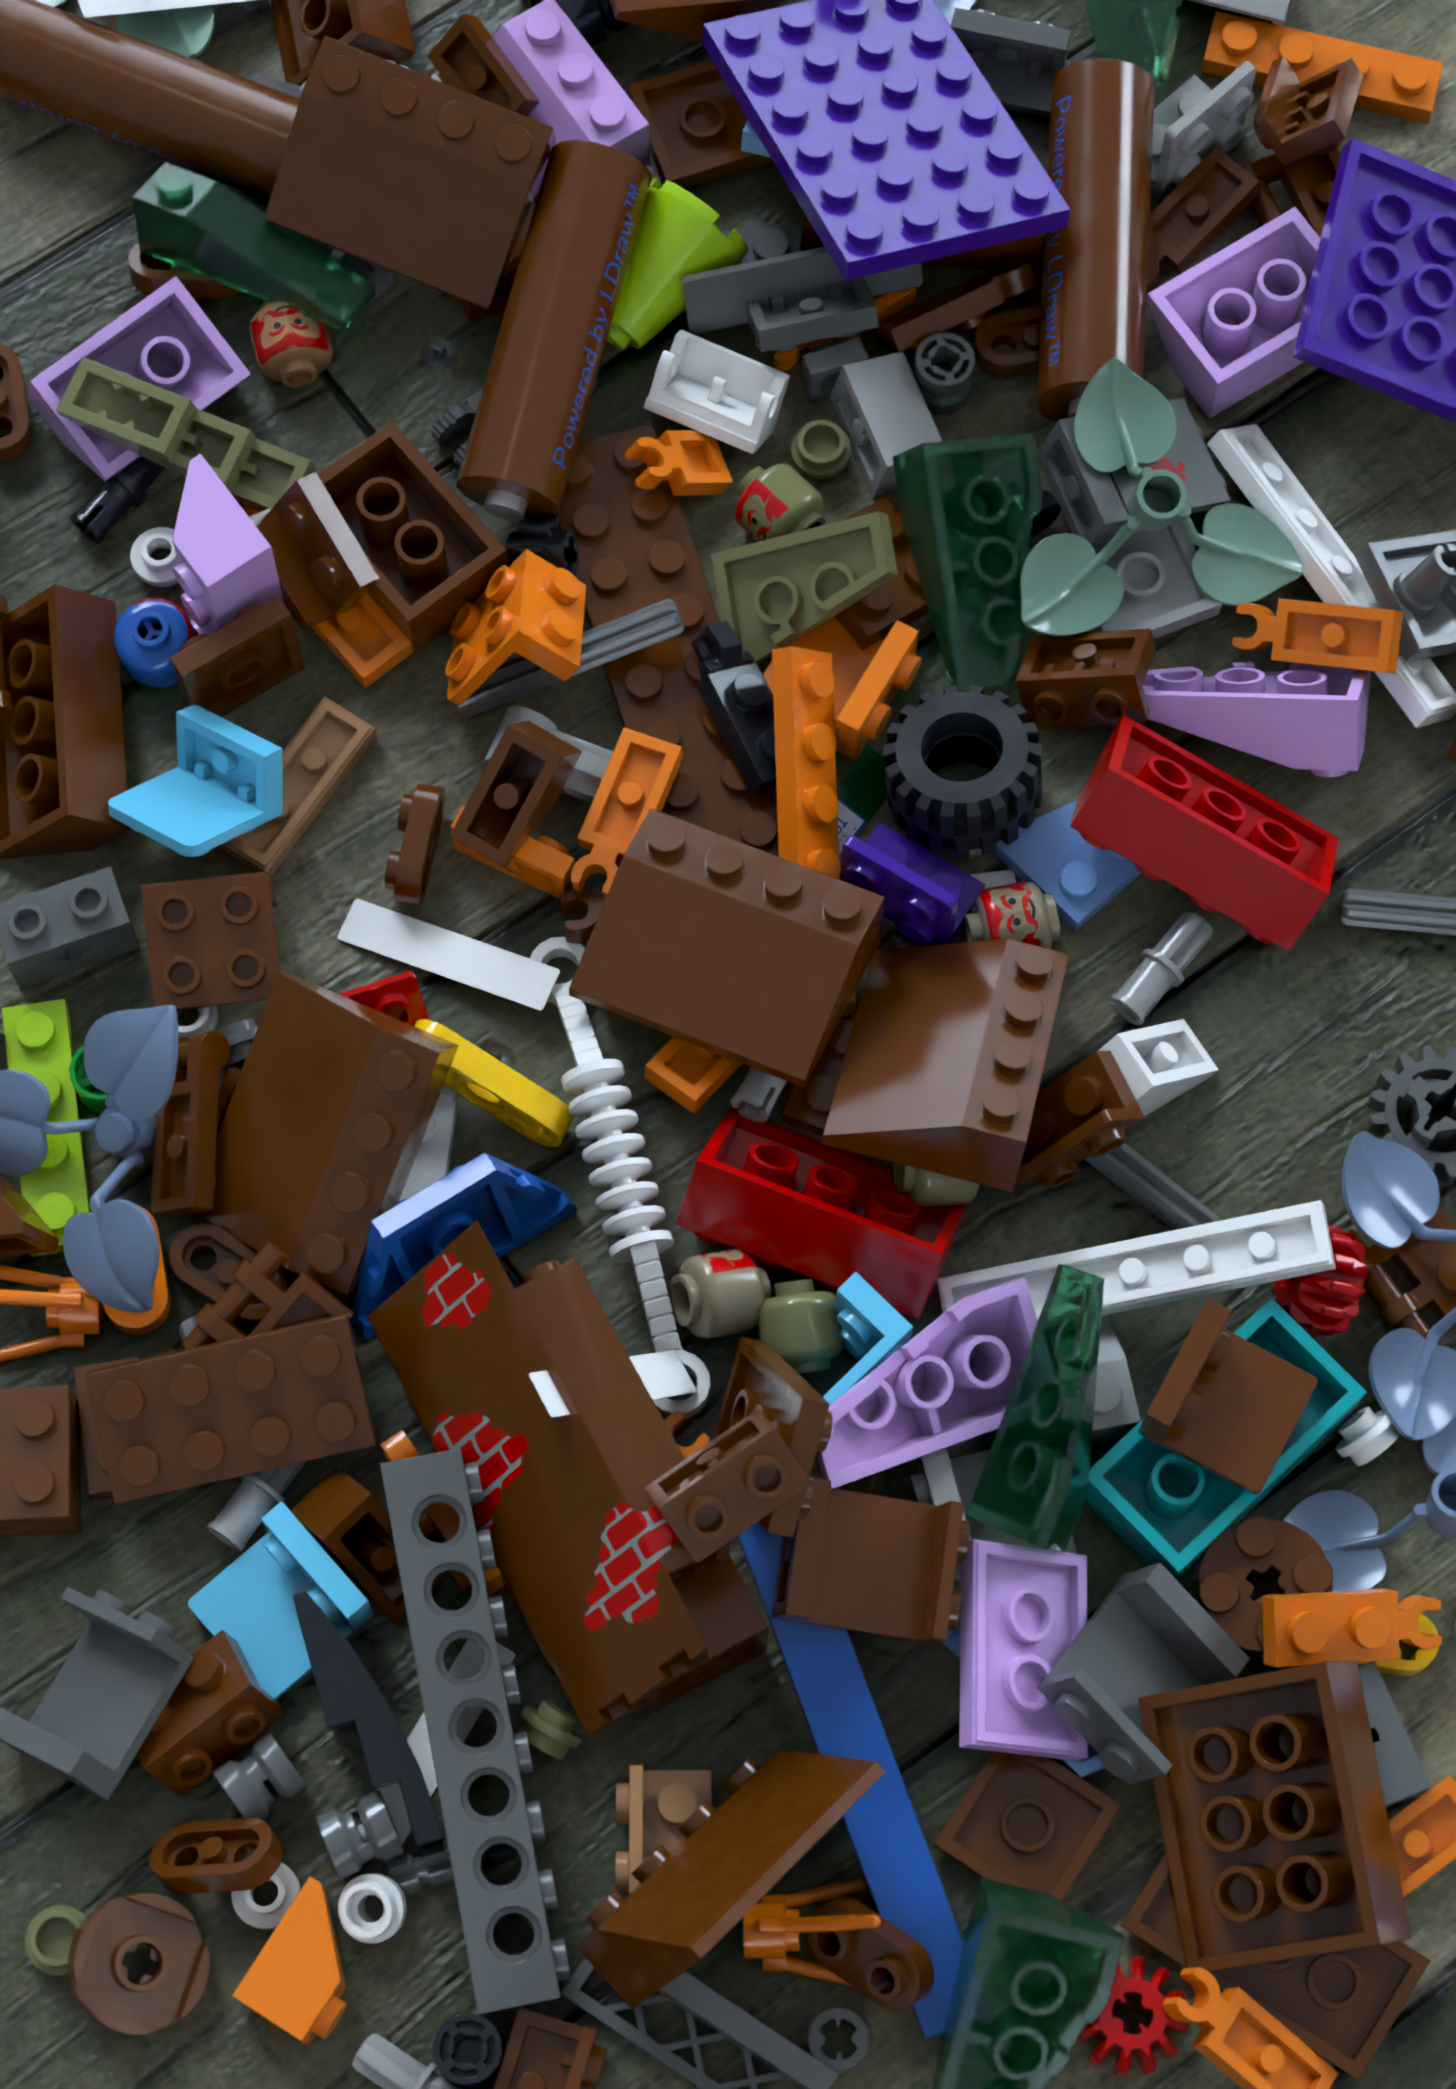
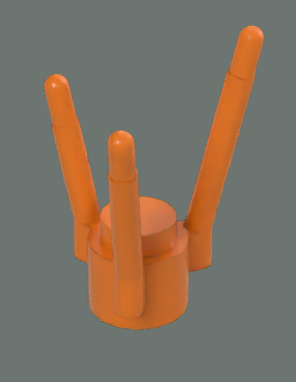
M0 1265V1280L47 1288V1292L0 1289V1304L46 1307L47 1328H59L60 1330L59 1334L0 1349V1363L59 1348H85V1334H101L103 1303L87 1293L74 1277H62Z
M858 1878L788 1894H765L762 1897V1902H757L743 1916L745 1959H762L763 1972L786 1971L853 1987L821 1963L787 1956V1951H800L801 1933L846 1931L879 1927L881 1925V1918L877 1914L800 1917V1909H792L862 1892L867 1886L865 1880Z

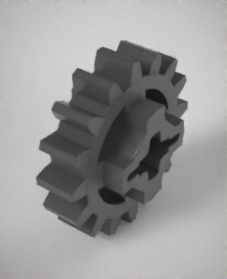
M1426 1045L1423 1046L1417 1063L1404 1052L1398 1056L1394 1064L1396 1073L1385 1068L1380 1073L1376 1084L1381 1090L1372 1091L1367 1101V1107L1380 1113L1371 1116L1366 1127L1367 1132L1383 1133V1140L1396 1142L1413 1150L1427 1162L1433 1172H1439L1445 1186H1450L1456 1179V1047L1451 1046L1443 1059H1436L1432 1047ZM1424 1079H1440L1443 1081L1427 1082ZM1446 1101H1450L1451 1103L1445 1112L1447 1116L1442 1118L1439 1123L1435 1122L1426 1131L1424 1128L1430 1119L1428 1115L1433 1113L1436 1108L1440 1109ZM1397 1114L1405 1119L1408 1136L1400 1127ZM1447 1148L1451 1152L1440 1153L1429 1150Z

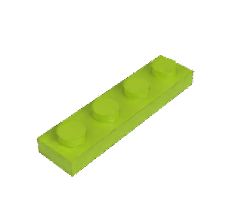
M59 999L2 1008L8 1069L26 1072L36 1077L46 1086L50 1094V1110L46 1121L82 1120L79 1096L70 1080L69 1067L74 1055L69 1007L66 1000ZM83 1132L58 1135L46 1134L48 1150L44 1162L29 1174L20 1176L23 1197L59 1239L57 1252L30 1253L32 1257L64 1252L63 1235L67 1221L74 1215L91 1212Z

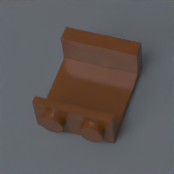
M813 1478L815 1487L814 1498L807 1517L798 1519L793 1538L783 1536L771 1618L929 1644L946 1640L947 1631L955 1629L961 1610V1592L959 1589H953L956 1562L964 1561L970 1540L969 1522L962 1521L964 1503L949 1501L937 1506L836 1488L830 1489L831 1480Z

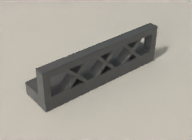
M585 1957L561 1992L562 1997L699 2089H741L746 2087L758 2089L757 2085L783 2079L788 2080L800 2089H831L838 2077V2073L687 1972H683L657 1991L658 1995L650 1996L634 2008L638 2029L615 2014L633 2010L626 2002L603 2006L581 1991L595 1970L594 1966ZM666 2002L673 2003L685 2012L690 2039L663 2045L659 2044L647 2036L642 2008ZM694 2018L716 2033L697 2037ZM728 2040L742 2050L748 2078L719 2084L705 2075L699 2046ZM692 2048L695 2067L673 2052ZM752 2057L774 2072L755 2076Z

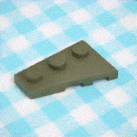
M879 511L711 554L721 622L728 621L742 643V652L748 651L757 665L770 658L773 649L787 647L898 576L889 516Z

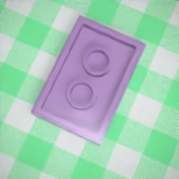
M976 1539L969 1540L968 1551L964 1561L961 1562L959 1747L1074 1761L1088 1758V1741L1078 1731L1066 1726L1056 1716L1053 1709L1054 1705L1038 1689V1686L1087 1623V1555Z

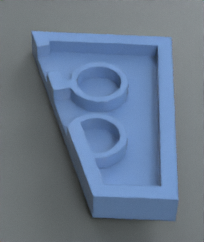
M1077 801L1035 818L1028 829L1018 827L1019 838L1010 845L1005 844L1002 840L996 842V852H993L1023 882L1031 881L1040 888L1043 894L1051 893L1056 903L1058 916L1075 933L1141 874L1132 861L1111 849L1102 850L1090 845L1082 838L1079 831L1070 827Z

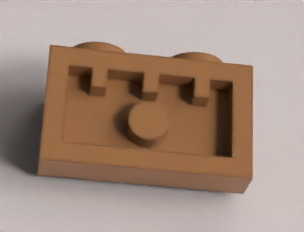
M629 1765V1783H616V1824H629V1852H616L615 1885L616 1891L619 1894H629L639 1884L631 1873L656 1848L662 1844L671 1853L685 1839L677 1828L706 1800L712 1805L711 1770H644L643 1765Z

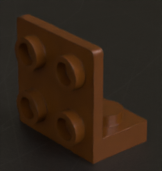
M268 871L141 885L153 1007L174 1005L176 1010L268 1000L277 974L280 971L273 907L277 906L275 882Z
M1208 1298L1150 1405L1138 1433L1243 1490L1257 1495L1263 1489L1317 1385V1378L1224 1329L1232 1311Z

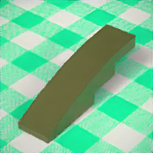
M82 357L56 410L62 417L184 477L187 476L190 460L201 454L236 500L261 511L273 507L296 480L310 475L316 470L311 460L257 439L250 429L197 409L188 398L85 357Z

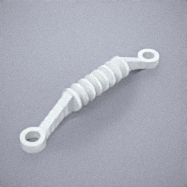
M552 937L541 942L532 951L530 959L547 964L554 958L564 957L572 960L578 967L585 947L580 943L566 942L565 937ZM572 980L563 984L555 983L547 1001L557 1006L576 1066L562 1075V1087L568 1093H584L573 1099L568 1106L572 1116L590 1117L576 1126L575 1133L577 1138L585 1141L598 1140L583 1150L581 1154L583 1161L587 1164H605L593 1171L588 1177L592 1187L611 1188V1190L603 1193L596 1199V1208L602 1212L618 1211V1214L610 1217L603 1223V1232L608 1236L625 1235L624 1239L610 1247V1258L614 1263H631L649 1326L654 1352L675 1350L686 1371L694 1376L697 1382V1391L685 1400L674 1401L666 1397L655 1399L653 1402L661 1416L668 1417L670 1414L680 1411L684 1415V1419H688L698 1414L707 1404L710 1395V1374L702 1360L682 1349L679 1334L677 1333V1326L670 1298L668 1297L661 1262L659 1261V1254L671 1248L674 1240L672 1233L668 1230L650 1231L651 1227L665 1219L666 1212L662 1206H643L644 1203L658 1195L659 1188L655 1182H636V1180L647 1175L653 1167L648 1158L629 1157L643 1149L646 1144L642 1134H623V1132L631 1129L638 1123L637 1113L629 1109L616 1110L630 1101L632 1097L631 1090L622 1085L610 1086L624 1076L625 1069L620 1060L603 1059L584 1002L569 996V987Z

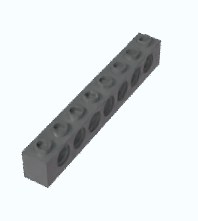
M461 1448L380 1463L478 2014L561 1998L558 1981L571 1979L564 1937L550 1940L545 1912L559 1909L551 1868L538 1871L533 1843L546 1841L539 1799L525 1802L520 1775L533 1772L526 1731L512 1733L508 1706L521 1704L514 1663L500 1666L496 1638L507 1637L509 1634L502 1596L488 1598L483 1571L496 1569L490 1530L476 1531L471 1504L484 1502L477 1462L464 1464ZM436 1505H445L452 1508L460 1519V1527L457 1534L451 1540L444 1543L429 1541L420 1530V1521L423 1514L429 1508ZM444 1573H461L468 1578L472 1585V1595L469 1602L459 1610H444L433 1600V1585L437 1578ZM459 1639L475 1641L484 1652L485 1658L482 1669L477 1675L468 1679H459L452 1676L444 1664V1655L447 1648ZM473 1706L488 1709L494 1715L497 1722V1731L492 1741L478 1748L464 1744L456 1731V1724L460 1714ZM487 1774L500 1777L509 1789V1800L506 1807L501 1812L490 1816L482 1815L475 1811L468 1797L472 1782L478 1777ZM500 1843L514 1847L522 1860L521 1870L517 1877L505 1884L491 1882L485 1877L481 1869V1858L484 1852L492 1845ZM509 1913L524 1915L534 1927V1936L530 1945L516 1953L502 1950L496 1944L493 1937V1929L496 1922L502 1916Z

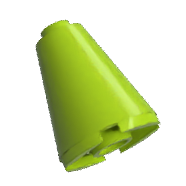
M654 178L651 181L607 342L621 351H624L627 345L640 349L685 311L681 279L684 276L739 265L749 251L748 245L735 229L732 230L728 237L720 231V227L716 223L720 215L689 191L668 180L662 186L658 178Z

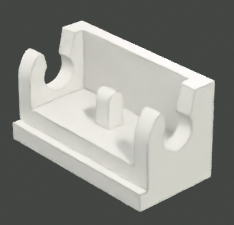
M680 330L675 335L670 352L664 350L659 359L644 409L754 454L773 433L791 375L684 330Z

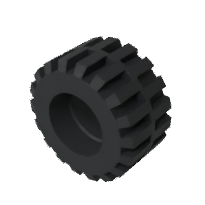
M957 685L943 687L944 694L936 697L929 691L918 697L919 706L917 708L907 704L899 712V723H891L886 733L887 744L883 745V761L887 802L889 809H892L893 820L899 829L907 828L908 839L916 845H920L925 840L928 841L930 852L943 855L946 848L955 850L956 857H969V850L981 849L983 855L996 852V842L1002 840L1005 844L1010 845L1019 838L1018 827L1028 829L1035 819L1034 809L1040 808L1042 799V759L1037 727L1034 722L1028 723V712L1020 704L1009 707V696L999 691H996L992 696L984 695V687L970 685L969 692H957ZM958 761H974L992 769L981 778L965 782L946 780L934 774L941 767Z

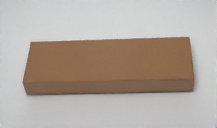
M324 696L282 751L283 814L256 827L255 830L249 833L241 834L219 845L218 848L255 872L268 871L272 876L377 737L375 727Z

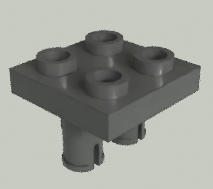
M1456 530L1371 542L1363 547L1355 555V558L1380 609L1404 611L1399 648L1406 662L1456 653Z

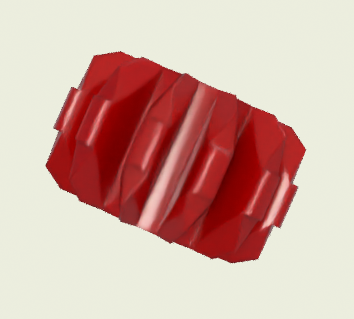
M1329 1225L1336 1269L1275 1281L1271 1288L1272 1295L1276 1296L1275 1302L1309 1335L1315 1337L1318 1334L1332 1336L1334 1333L1345 1332L1349 1326L1350 1318L1356 1317L1359 1313L1358 1302L1361 1295L1366 1293L1363 1284L1364 1278L1369 1271L1368 1266L1363 1264L1366 1255L1364 1244L1357 1242L1354 1234L1343 1232L1342 1228Z
M1133 1956L1130 1960L1127 1978L1123 1977L1120 1966L1114 1958L1106 1959L1102 1963V1968L1108 1986L1089 1973L1080 1981L1084 1991L1092 1996L1096 2002L1086 1999H1075L1070 2004L1071 2013L1092 2019V2023L1082 2025L1073 2032L1072 2035L1075 2042H1084L1096 2036L1101 2044L1091 2052L1089 2061L1094 2066H1097L1107 2057L1110 2051L1115 2052L1114 2074L1118 2077H1125L1131 2067L1132 2054L1135 2055L1139 2068L1145 2075L1155 2072L1157 2069L1156 2060L1151 2047L1168 2059L1174 2058L1179 2052L1175 2042L1167 2037L1163 2031L1179 2034L1185 2033L1189 2027V2023H1180L1173 2020L1162 2006L1166 1998L1181 1997L1186 2000L1184 1992L1178 1990L1162 1996L1158 1988L1167 1981L1170 1972L1166 1968L1161 1967L1152 1975L1149 1981L1143 1980L1145 1964L1144 1958L1141 1956ZM1125 1999L1135 2001V2012L1146 2016V2025L1144 2026L1140 2023L1133 2029V2034L1123 2032V2020L1112 2017L1113 2006L1119 2009L1126 2002Z

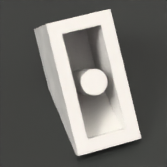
M1184 1019L1118 1033L1098 1050H1111L1144 1116L1207 1080L1219 1070Z

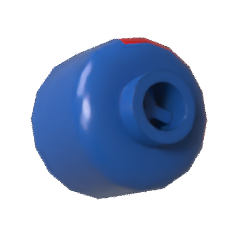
M144 599L132 604L121 614L114 629V646L126 672L136 682L151 688H168L178 684L170 657L177 654L184 643L197 635L188 615L177 604L164 599Z

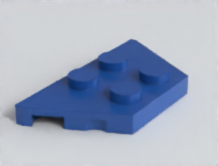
M487 1153L481 1154L464 1165L453 1168L440 1180L412 1197L395 1203L387 1212L371 1221L352 1310L354 1312L351 1317L352 1322L365 1341L376 1335L367 1317L476 1220H478L496 1256L500 1259L578 1211L576 1205L564 1189Z

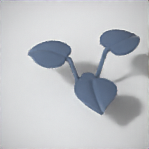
M174 1005L115 1011L102 1016L91 1026L83 1047L85 1071L94 1087L108 1093L105 1098V1105L108 1108L98 1117L64 1122L46 1121L50 1110V1094L46 1086L36 1077L26 1072L10 1069L0 1070V1174L15 1177L29 1174L37 1169L44 1162L47 1155L48 1143L46 1134L58 1135L95 1131L96 1140L103 1150L114 1156L123 1157V1161L90 1198L91 1212L74 1215L67 1221L64 1227L63 1249L71 1274L87 1293L107 1306L135 1313H143L152 1309V1290L159 1265L157 1233L147 1213L135 1203L124 1199H115L105 1203V1200L133 1167L143 1164L144 1157L142 1151L154 1148L156 1115L163 1110L170 1098L177 1069L179 1038L177 1012Z
M1365 1131L1355 1135L1344 1158L1341 1184L1345 1208L1356 1229L1370 1242L1384 1249H1395L1402 1246L1408 1240L1411 1233L1421 1240L1456 1242V1230L1432 1229L1423 1224L1434 1217L1440 1200L1438 1181L1427 1162L1413 1150L1399 1143L1374 1137ZM1456 1307L1428 1331L1426 1338L1413 1329H1396L1380 1338L1371 1353L1368 1369L1373 1393L1393 1426L1401 1436L1409 1441H1419L1435 1435L1456 1415V1351L1449 1347L1437 1345L1441 1336L1456 1324Z
M1456 1415L1441 1431L1422 1440L1421 1451L1424 1464L1428 1470L1437 1475L1425 1503L1416 1504L1409 1515L1386 1533L1377 1535L1378 1518L1375 1511L1366 1501L1351 1492L1341 1490H1327L1305 1498L1284 1519L1285 1522L1291 1523L1308 1533L1322 1548L1326 1559L1330 1562L1333 1569V1591L1367 1590L1378 1586L1386 1573L1385 1559L1379 1548L1393 1544L1419 1522L1426 1521L1429 1527L1441 1536L1456 1538ZM1455 1618V1622H1454V1637H1455V1643H1456V1618Z

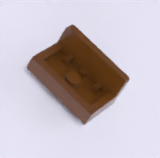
M1285 57L1272 62L1254 117V128L1261 144L1266 149H1272L1284 167L1313 153L1317 156L1327 154L1337 148L1346 138L1363 75L1352 58L1300 82Z
M221 1630L191 1654L194 1657L193 1661L137 1752L143 1769L178 1795L187 1793L195 1785L204 1781L214 1770L247 1744L257 1739L284 1715L279 1701L260 1687L238 1642L224 1630Z
M519 2007L494 2089H583V2087L596 2089L606 2058L607 2048L596 2045L599 2036L597 2028L585 2024L582 2027Z

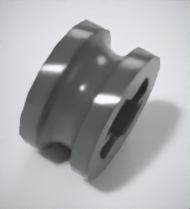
M836 2007L823 2011L814 2019L809 2027L807 2037L809 2055L838 2074L853 2070L861 2064L868 2051L870 2037L867 2025L858 2014L850 2009ZM830 2022H834L835 2029H839L840 2022H845L855 2031L850 2043L856 2051L847 2059L842 2060L841 2052L837 2053L836 2060L830 2059L821 2050L826 2042L821 2029Z

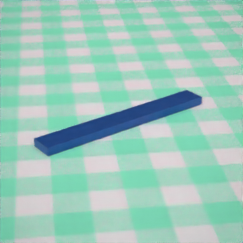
M757 1522L737 1537L818 1754L876 1761L886 1771L842 1816V1820L877 1913L917 1940L926 1949L934 1967L933 1986L926 1997L912 2005L922 2035L925 2039H929L990 2015L848 1632L843 1629L771 1618L783 1536L766 1532Z

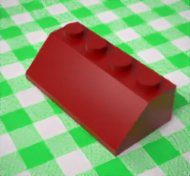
M1124 714L1117 723L1078 797L1070 827L1079 831L1082 838L1090 845L1102 850L1111 849L1132 861L1135 867L1146 877L1156 881H1167L1188 893L1190 899L1199 907L1210 912L1219 911L1242 924L1246 932L1255 939L1264 943L1274 942L1288 951L1329 896L1339 839Z
M730 1107L696 1161L676 1225L693 1231L698 1238L708 1243L726 1244L750 1253L767 1266L775 1268L786 1267L814 1278L819 1285L829 1290L837 1291L844 1282L857 1272L899 1314H907L920 1319L935 1288L967 1205L920 1207L906 1192H899L894 1182L893 1168L843 1149L823 1145L817 1139L773 1122L749 1120L738 1113L739 1109Z

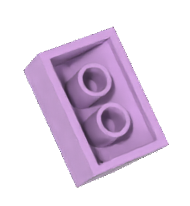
M544 0L502 24L492 38L540 101L528 117L553 127L556 138L555 145L562 141L571 140L596 142L621 150L635 157L644 165L650 162L649 123L556 0ZM541 179V181H540V184H539L538 189H537L536 194H535V197H536V198L538 197V194H539V190H540V186H541V183H542V179Z
M1296 207L1166 282L1147 295L1149 308L1173 371L1209 419L1304 363V361L1294 358L1293 353L1321 238Z
M175 276L32 379L29 383L26 397L63 445L106 482L138 459L140 455L62 417L56 411L82 357L188 398L197 409L202 411L250 377L251 373L177 276Z
M201 454L197 455L189 462L172 538L179 563L172 568V571L185 591L180 598L193 619L191 624L196 635H210L232 622L242 609L251 604H264L279 595L284 604L285 602L271 545Z

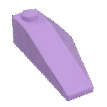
M1249 661L1232 663V668L1224 669L1216 673L1215 676L1203 677V671L1194 667L1154 669L1147 672L1143 690L1150 711L1149 720L1292 769L1311 770L1312 774L1320 777H1339L1347 774L1348 771H1358L1365 748L1371 671L1289 662V670L1262 672L1255 669L1254 663Z
M1018 1278L961 1298L829 1406L828 1411L832 1413L833 1418L830 1440L826 1449L823 1452H817L816 1456L823 1479L831 1480L830 1489L1062 1405L1025 1278Z

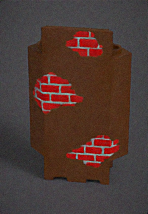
M476 1220L367 1318L402 1382L407 1401L434 1452L438 1453L461 1448L464 1464L477 1462L484 1502L471 1504L476 1531L490 1530L495 1563L502 1574L504 1585L552 1676L556 1675L587 1736L643 1706H645L650 1715L767 1652L769 1627L729 1555L730 1542L700 1562L694 1561L644 1488L685 1460L576 1259L573 1258L562 1265H559L557 1260L545 1262L525 1274L522 1278L524 1284L514 1289L478 1220ZM547 1370L570 1415L554 1418L549 1415L529 1377V1373Z

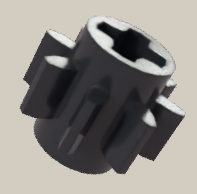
M530 517L529 523H520V532H512L509 535L505 548L507 550L508 567L527 549L557 568H564L575 576L579 565L578 541L574 533L559 530V517Z

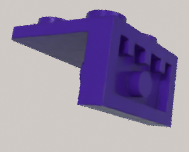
M878 822L866 842L853 835H849L842 845L839 880L884 896V917L896 923L899 932L918 946L951 944L965 923V914L972 913L978 894L986 886L983 882L925 848L916 845L913 841Z

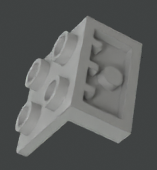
M1245 61L1213 90L1194 74L1154 109L1151 193L1159 201L1166 198L1215 147H1218L1227 154L1244 136L1246 132L1244 121L1247 109L1254 98V94L1251 91L1257 70L1249 61Z

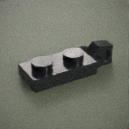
M728 621L707 625L691 643L702 664L698 667L702 682L697 688L750 791L757 792L775 787L776 762L773 694L757 663H754V658L748 651L742 652V643Z

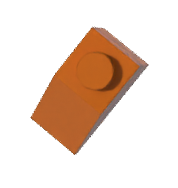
M311 1876L303 1885L232 1995L240 2003L307 2047H309L316 2035L325 2040L334 2030L347 2007V2003L340 1999L346 1989V1982L328 1891L322 1883Z

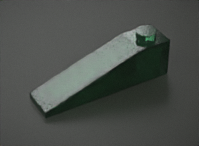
M1034 433L922 443L893 456L902 522L951 686L957 685V691L970 690V685L990 688L1014 684L1023 622L1021 621L1020 575L1023 564L1031 551L1029 547L1035 516L1040 515L1043 495Z
M981 1877L963 1941L932 2089H1043L1052 2075L1057 2077L1070 2059L1068 2052L1089 2022L1094 2024L1107 2005L1125 1942L1124 1935L1048 1893Z

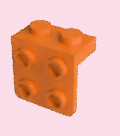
M527 549L509 567L506 565L499 567L491 577L486 591L473 604L467 602L462 605L450 625L453 644L452 653L445 668V674L449 677L447 699L458 706L463 704L513 652L563 681L569 679L580 668L586 585L568 570L557 568Z
M834 616L788 645L832 653L836 751L856 760L868 739L870 738L875 741L880 736L892 712V707L889 704L899 688L904 691L909 688L920 668L922 658L916 655L918 630L896 620L885 640L881 639L863 650L837 617ZM771 661L763 676L773 694Z

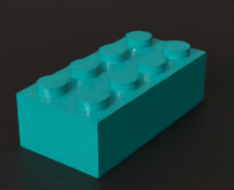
M1272 1298L1234 1334L1317 1378V1385L1259 1494L1253 1495L1142 1436L1138 1431L1143 1419L1083 1475L1076 1492L1148 1566L1160 1562L1177 1581L1205 1555L1210 1545L1220 1535L1242 1520L1356 1410L1367 1393Z

